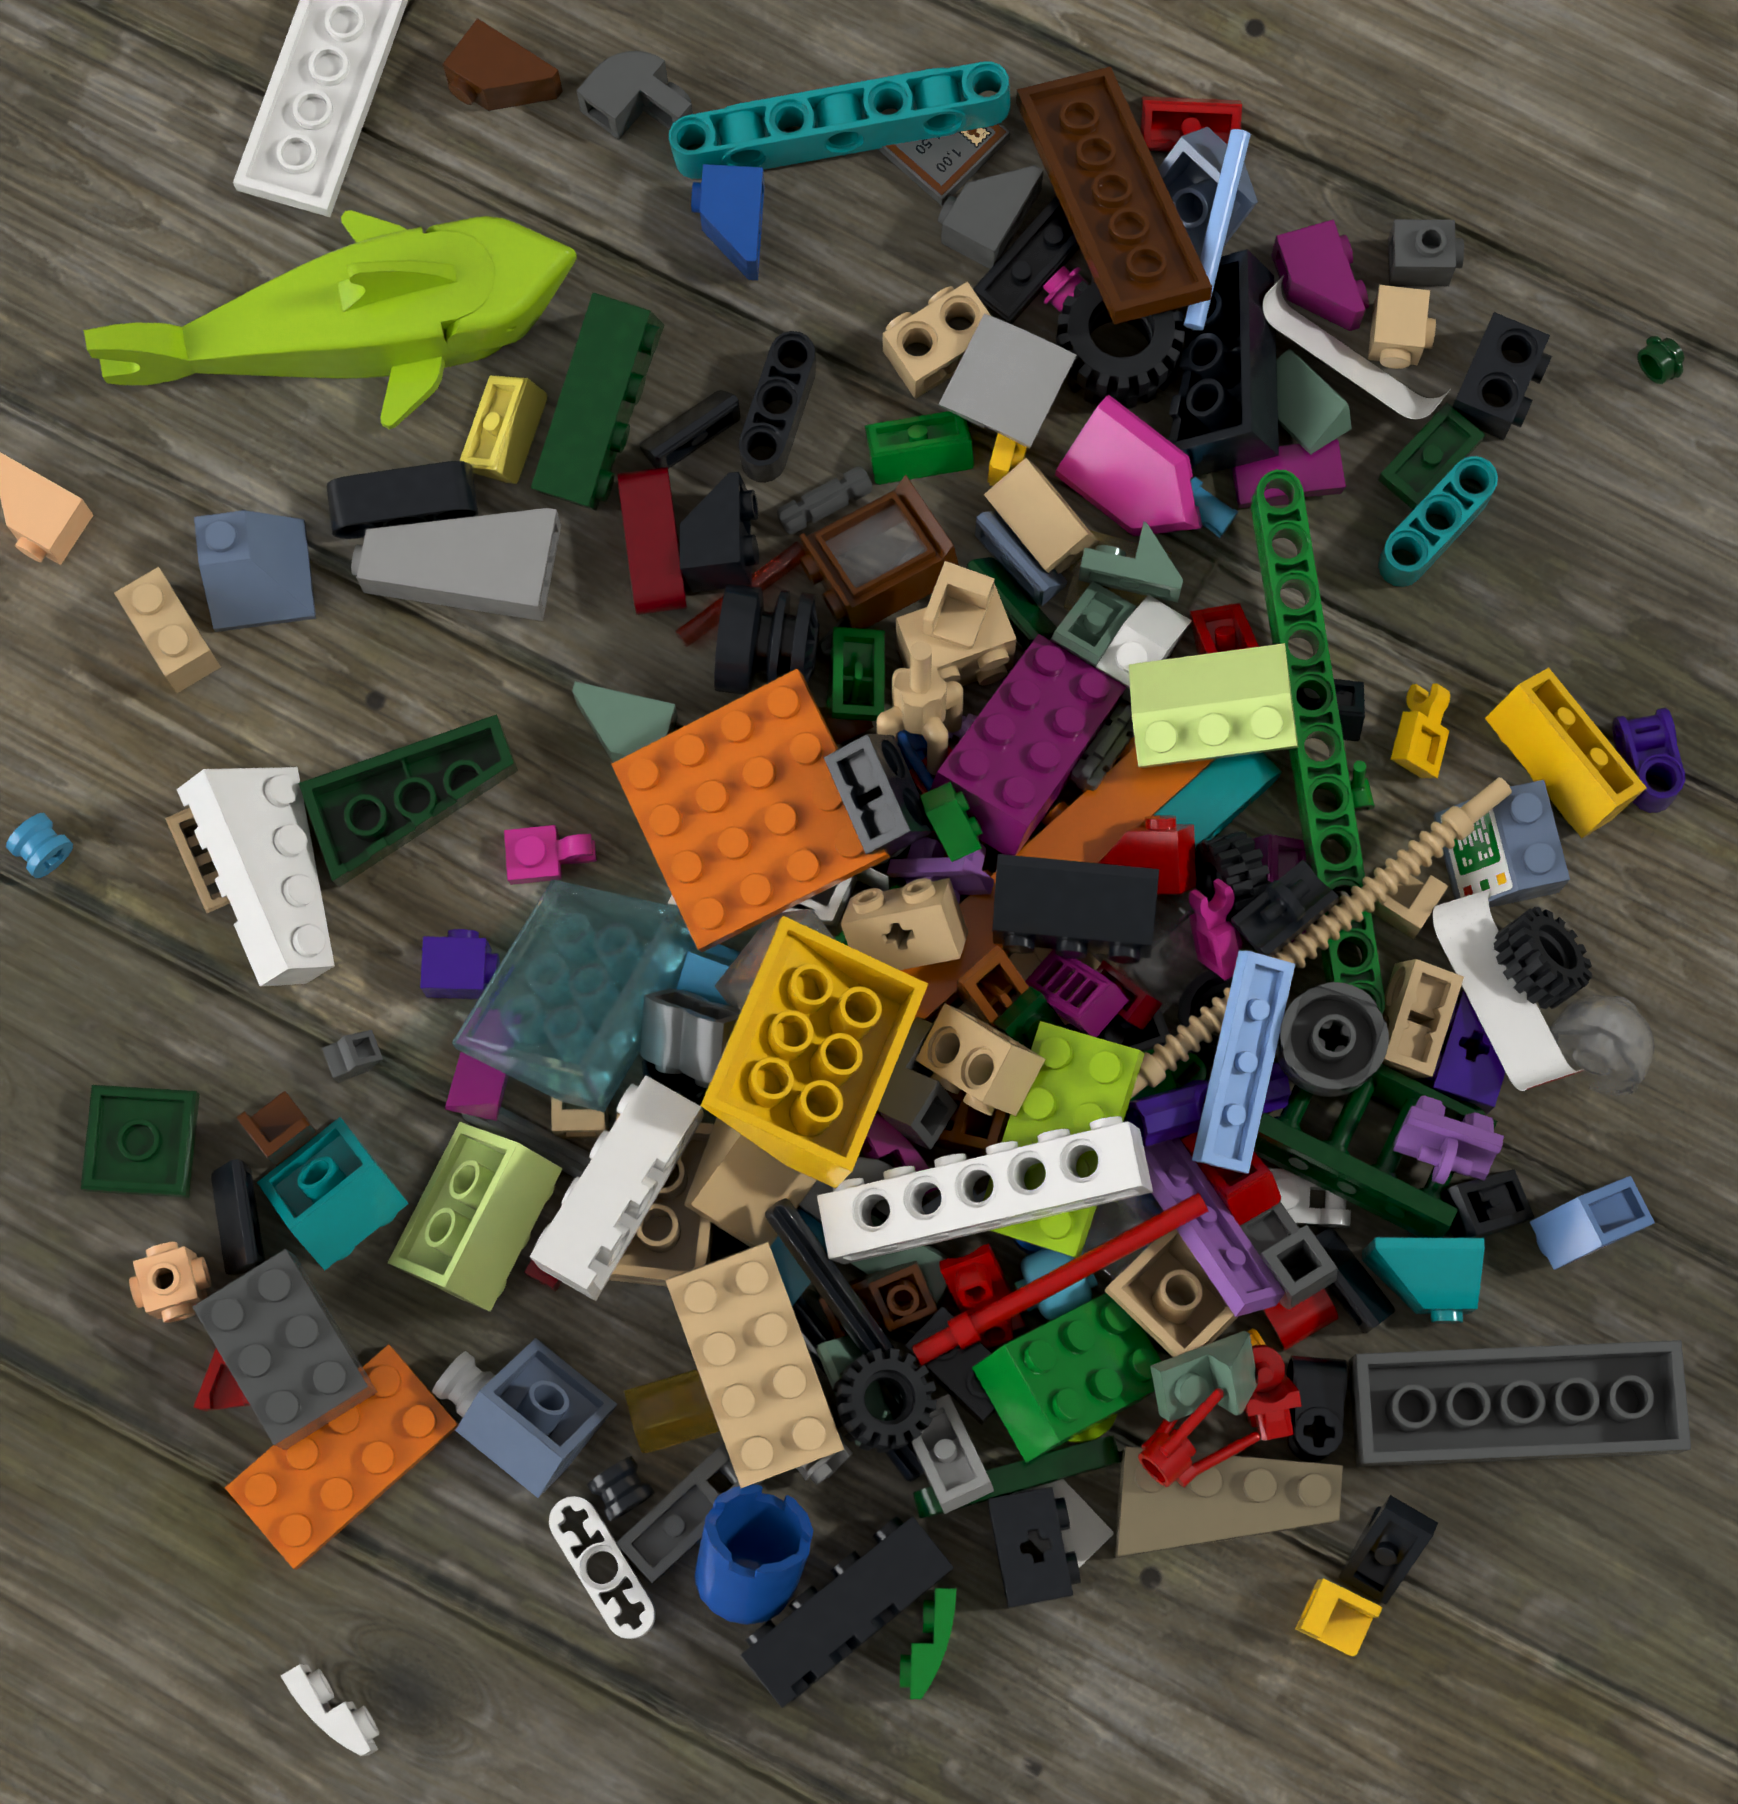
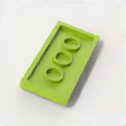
M1040 1021L1031 1050L1046 1060L1017 1115L1010 1114L1002 1142L1016 1141L1018 1142V1147L1039 1143L1037 1136L1044 1132L1069 1129L1070 1135L1090 1131V1123L1098 1119L1120 1116L1122 1121H1124L1145 1053L1138 1049ZM1087 1151L1078 1158L1076 1171L1080 1178L1088 1177L1095 1172L1098 1167V1155L1096 1151ZM1043 1163L1033 1164L1027 1169L1024 1183L1028 1190L1036 1189L1044 1182L1046 1170ZM991 1177L983 1201L992 1194L994 1184ZM1097 1205L989 1231L1077 1258L1082 1254Z

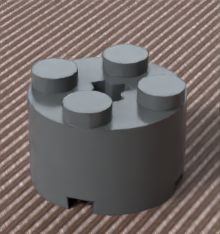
M1329 982L1308 989L1289 1005L1281 1023L1276 1055L1284 1074L1302 1090L1318 1096H1341L1352 1093L1361 1087L1380 1067L1387 1053L1389 1031L1381 1011L1370 995L1353 985ZM1329 1028L1338 1031L1337 1040L1344 1043V1046H1337L1333 1052L1325 1049V1041L1318 1036H1324Z

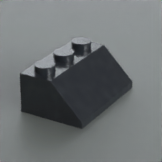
M998 854L992 927L993 943L1003 944V950L1019 954L1033 953L1034 947L1056 949V955L1071 959L1086 958L1087 952L1108 954L1109 960L1123 964L1139 963L1140 958L1151 959L1159 869Z

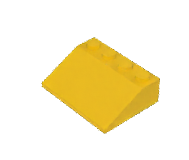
M782 916L700 1106L786 1166L836 1189L853 1171L928 983L788 917Z

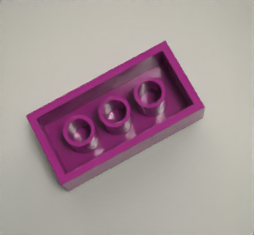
M1038 634L939 768L930 791L951 782L956 793L963 792L970 807L966 811L969 818L975 815L983 832L978 838L1004 855L1016 856L1071 779V771L1080 758L1083 759V754L1103 725H1108L1107 720L1119 705L1126 686Z

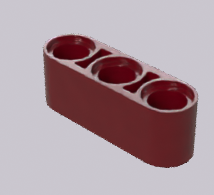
M668 467L618 473L619 495L636 615L687 609L683 574L680 570V551Z

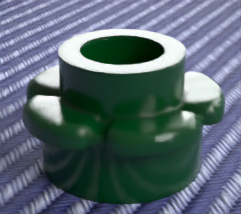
M1658 336L1649 337L1646 340L1647 346L1637 354L1639 366L1644 374L1657 384H1663L1669 379L1673 380L1675 377L1679 378L1683 373L1682 363L1684 362V353L1681 347L1671 338H1665L1661 341V338Z

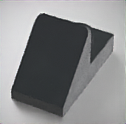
M1390 1495L1382 1507L1378 1506L1373 1512L1341 1570L1339 1578L1386 1605L1433 1537L1438 1522Z

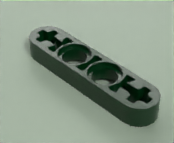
M1114 1435L1049 1452L1028 1463L1025 1460L986 1470L994 1492L957 1509L988 1501L989 1498L1010 1495L1120 1463L1122 1461ZM932 1486L913 1492L920 1519L944 1513Z

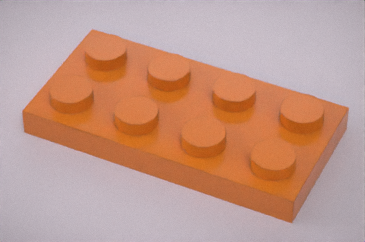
M389 1344L363 1366L377 1393L288 1449L284 1450L273 1445L225 1487L234 1500L295 1570L300 1568L436 1448L459 1425Z

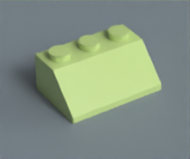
M1285 643L1129 664L1131 712L1138 767L1148 768L1298 748Z
M459 1122L388 1264L463 1301L491 1312L497 1298L505 1289L507 1278L521 1250L530 1239L531 1231L545 1203L553 1194L555 1183L563 1168L518 1142Z

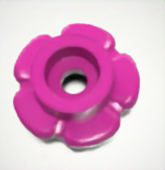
M1065 266L1059 269L1043 286L1049 293L1044 299V303L1047 305L1050 302L1061 312L1067 296L1074 297L1075 286L1082 280L1087 283L1079 274L1081 268L1076 267L1072 272Z

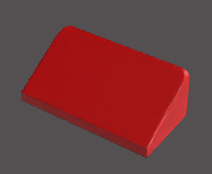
M1142 96L1140 131L1149 151L1170 152L1181 136L1205 127H1209L1228 144L1231 130H1241L1242 103L1240 100Z

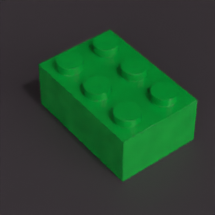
M1105 1293L1003 1345L973 1366L972 1369L1023 1459L1028 1463L1153 1394L1155 1389L1150 1366L1162 1361L1143 1328Z

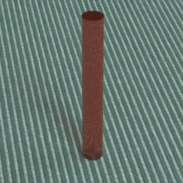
M796 541L752 574V585L750 586L761 587L763 592L800 564L799 558L806 555L802 545ZM723 596L675 631L686 647L693 644L719 624Z

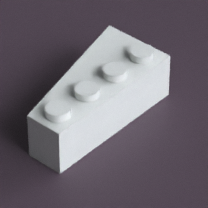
M298 767L203 769L180 786L177 792L183 806H190L198 828L194 830L202 850L208 849L219 876L215 878V882L222 898L227 896L237 917L238 921L234 923V926L259 986L307 984L335 965L304 799L298 784L300 783Z
M646 1075L639 1086L632 1083L624 1093L616 1110L620 1113L619 1118L610 1132L604 1130L598 1137L589 1155V1158L592 1160L581 1177L577 1176L569 1186L562 1200L560 1210L552 1222L544 1229L533 1252L529 1256L541 1270L595 1301L601 1294L705 1116L701 1106Z

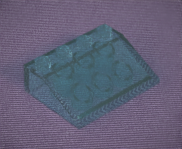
M552 879L452 1041V1044L457 1050L559 1101L605 1112L640 1052L644 995L667 988L676 989L687 952L696 948L679 908Z

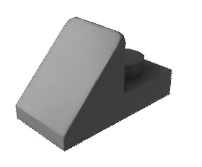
M949 1394L936 1399V1410L929 1415V1417L933 1418L929 1427L921 1432L922 1435L911 1442L944 1514L994 1492L992 1483Z

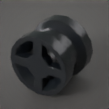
M632 1456L611 1466L587 1484L592 1494L600 1496L604 1501V1513L610 1522L630 1512L655 1494L649 1483L640 1480L636 1473L638 1465Z

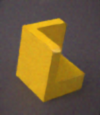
M1322 1578L1317 1580L1295 1629L1348 1656H1355L1360 1649L1373 1618L1379 1617L1383 1607Z

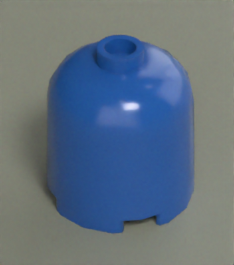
M756 1484L744 1488L740 1486L733 1487L717 1496L712 1509L705 1518L695 1570V1584L702 1601L714 1614L729 1622L743 1625L767 1622L782 1613L795 1594L809 1556L810 1543L813 1536V1528L808 1514L794 1498L787 1495L783 1501L774 1495L761 1493L763 1487Z

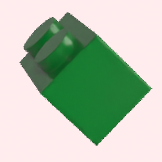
M948 782L920 795L925 813L951 862L982 849L978 838L979 835L983 834L975 815L969 818L966 811L970 807L962 791L956 793L951 782Z

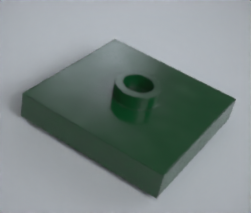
M92 1085L81 1190L84 1192L189 1198L200 1094L197 1091Z

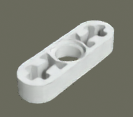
M572 1496L560 1500L551 1510L549 1516L550 1530L612 1632L622 1638L636 1639L644 1636L651 1630L656 1619L654 1603L620 1547L616 1544L615 1539L598 1511L590 1502L581 1497ZM570 1507L577 1513L584 1510L587 1512L589 1518L583 1522V1527L591 1539L599 1531L604 1537V1542L590 1545L578 1558L572 1549L583 1545L576 1533L573 1531L563 1533L560 1527L566 1521L563 1512ZM598 1552L611 1553L618 1563L616 1576L605 1584L595 1583L587 1572L589 1559ZM627 1577L633 1587L623 1590L624 1595L631 1604L635 1605L641 1602L645 1607V1611L639 1615L642 1625L636 1629L628 1623L622 1626L618 1624L616 1618L621 1615L622 1608L615 1597H612L605 1604L600 1596L602 1593L617 1589Z

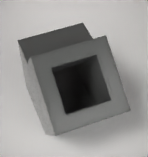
M372 1030L343 1036L339 1041L322 1048L332 1077L337 1083L368 1072L383 1060Z

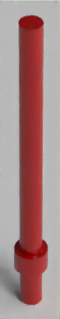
M1198 1192L971 1315L965 1311L947 1321L948 1327L911 1346L914 1354L922 1366L957 1346H960L963 1350L982 1340L981 1333L1209 1212L1204 1200Z

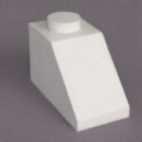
M1148 594L1124 622L1097 664L1096 669L1125 685L1126 690L1122 698L1131 703L1129 664L1169 659L1192 620Z

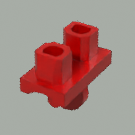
M989 1243L980 1246L974 1252L964 1257L947 1258L939 1261L940 1271L961 1313L967 1311L971 1315L1012 1293ZM1022 1312L981 1333L982 1340L979 1342L985 1348H991L1010 1341L1013 1338V1330L1025 1326Z
M1254 1345L1252 1350L1258 1385L1244 1409L1248 1417V1423L1251 1427H1257L1261 1440L1293 1435V1428L1289 1409L1302 1406L1300 1392L1285 1374V1364L1280 1354L1274 1348L1267 1345Z

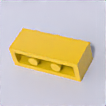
M1550 668L1518 684L1485 717L1486 721L1498 734L1500 740L1507 745L1530 774L1533 781H1545L1549 799L1581 839L1612 821L1647 788Z

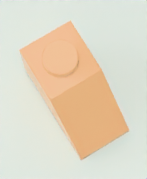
M0 452V499L6 525L18 540L15 547L35 561L42 562L47 557L61 565L93 517L92 512L82 498Z

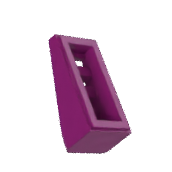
M1053 949L1025 982L1029 987L1031 986L1041 992L1058 1015L1084 1034L1097 1037L1129 1000L1118 986L1108 978L1077 959L1056 955V949ZM1060 966H1062V967L1059 969V971L1051 978V980L1043 987V985H1044V984L1046 983V981L1053 975V973H1054ZM1071 972L1073 975L1058 990V992L1054 994L1053 992L1056 990V988L1063 982V980ZM1081 981H1083L1082 985L1074 992V994L1067 1001H1065V999L1078 986V984ZM1092 989H1094L1092 994L1084 1001V1003L1079 1008H1077V1006L1087 996V994Z

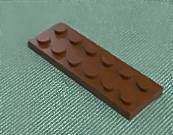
M1111 66L1017 89L1016 104L1113 323L1118 324L1211 300L1212 285Z

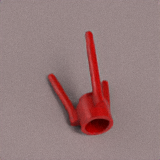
M1215 1389L1177 1430H1172V1428L1179 1419L1172 1422L1164 1419L1155 1433L1141 1445L1143 1451L1138 1454L1139 1461L1148 1474L1159 1484L1169 1487L1177 1481L1185 1488L1197 1475L1238 1454L1260 1440V1434L1256 1431L1192 1464L1191 1458L1196 1454V1450L1187 1437L1223 1398V1389Z

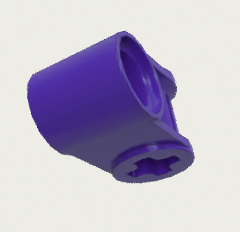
M1665 707L1657 709L1655 715L1630 720H1627L1624 716L1613 718L1612 732L1616 751L1647 787L1633 800V803L1639 809L1648 813H1658L1666 810L1673 803L1685 783V770L1678 750L1675 725L1670 711ZM1657 775L1662 777L1668 785V791L1658 792L1653 790L1648 785L1646 776Z

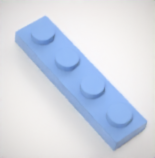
M1252 951L1238 952L1192 1161L1249 1174L1279 1040L1281 1023L1294 973V963Z

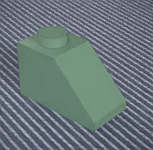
M574 682L572 693L576 705L612 763L675 731L678 716L675 704Z

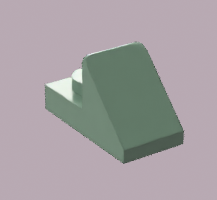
M1143 522L1135 559L1125 557V551L1113 546L1098 545L1096 550L1084 548L1079 581L1088 583L1094 581L1101 586L1146 596L1149 594L1155 598L1178 603L1183 578L1147 522Z
M1092 581L1057 627L1051 641L1096 668L1114 637L1137 606Z
M1246 1331L1150 1366L1159 1416L1169 1422L1192 1414L1217 1388H1221L1224 1391L1223 1398L1217 1404L1236 1416L1243 1413L1258 1385L1250 1334Z

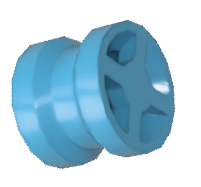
M38 813L16 828L7 840L6 848L15 857H23L27 862L26 869L34 878H41L51 873L64 862L73 849V843L64 834L57 835L53 830V822L45 813Z

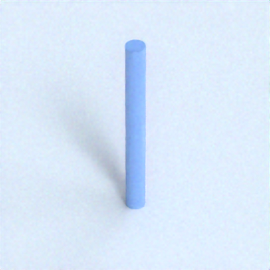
M1232 129L1230 132L1200 256V261L1212 285V293L1251 136L1249 132L1240 129ZM1211 300L1188 305L1184 326L1194 330H1203Z

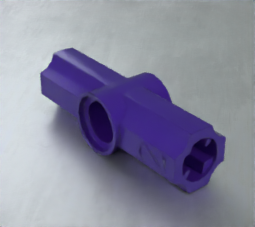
M1273 1062L1262 1114L1285 1108L1288 1105V1099L1291 1095L1289 1081L1278 1062ZM1210 1079L1192 1080L1183 1087L1129 1102V1109L1126 1114L1127 1120L1140 1129L1144 1147L1198 1132L1203 1112V1101L1207 1095Z

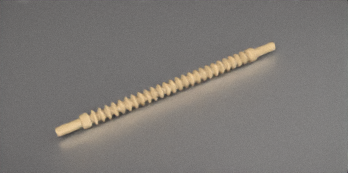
M1498 777L1461 808L1452 806L1441 816V824L1433 822L1430 833L1421 831L1419 842L1410 840L1408 842V851L1404 849L1397 851V860L1386 859V868L1384 870L1376 867L1374 869V878L1366 876L1362 879L1363 887L1352 886V895L1350 897L1341 895L1339 906L1334 905L1328 910V915L1323 914L1317 919V924H1311L1305 929L1306 932L1304 934H1299L1294 938L1293 943H1288L1282 948L1283 951L1276 953L1273 958L1294 963L1295 966L1301 969L1304 968L1306 965L1304 959L1306 957L1315 959L1317 957V948L1326 950L1329 947L1328 939L1339 940V931L1341 929L1348 932L1352 928V920L1356 922L1363 920L1362 912L1373 913L1375 902L1384 904L1386 902V893L1395 895L1398 892L1397 884L1407 885L1409 883L1408 875L1419 876L1421 865L1430 867L1432 865V856L1436 858L1443 856V847L1452 849L1455 846V838L1457 840H1464L1474 831V823L1512 793L1510 786L1505 780ZM1230 988L1224 989L1225 997L1223 999L1218 997L1212 999V1008L1201 1007V1016L1199 1018L1193 1015L1190 1016V1025L1188 1027L1179 1025L1177 1027V1036L1166 1035V1044L1164 1046L1155 1044L1153 1047L1155 1052L1152 1055L1145 1052L1131 1098L1147 1085L1154 1088L1166 1078L1165 1071L1167 1069L1176 1071V1062L1179 1059L1187 1062L1190 1050L1196 1053L1199 1052L1201 1049L1199 1043L1201 1041L1211 1043L1212 1032L1215 1031L1220 1034Z

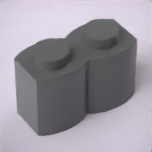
M667 988L645 994L640 1056L655 1064V1069L668 1074L683 1073L694 1078L696 1085L708 1088L741 1010L728 1005L709 1002L702 996L680 989Z

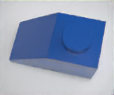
M703 164L702 182H693L691 210L694 213H700L702 231L748 280H758L765 191L763 167Z

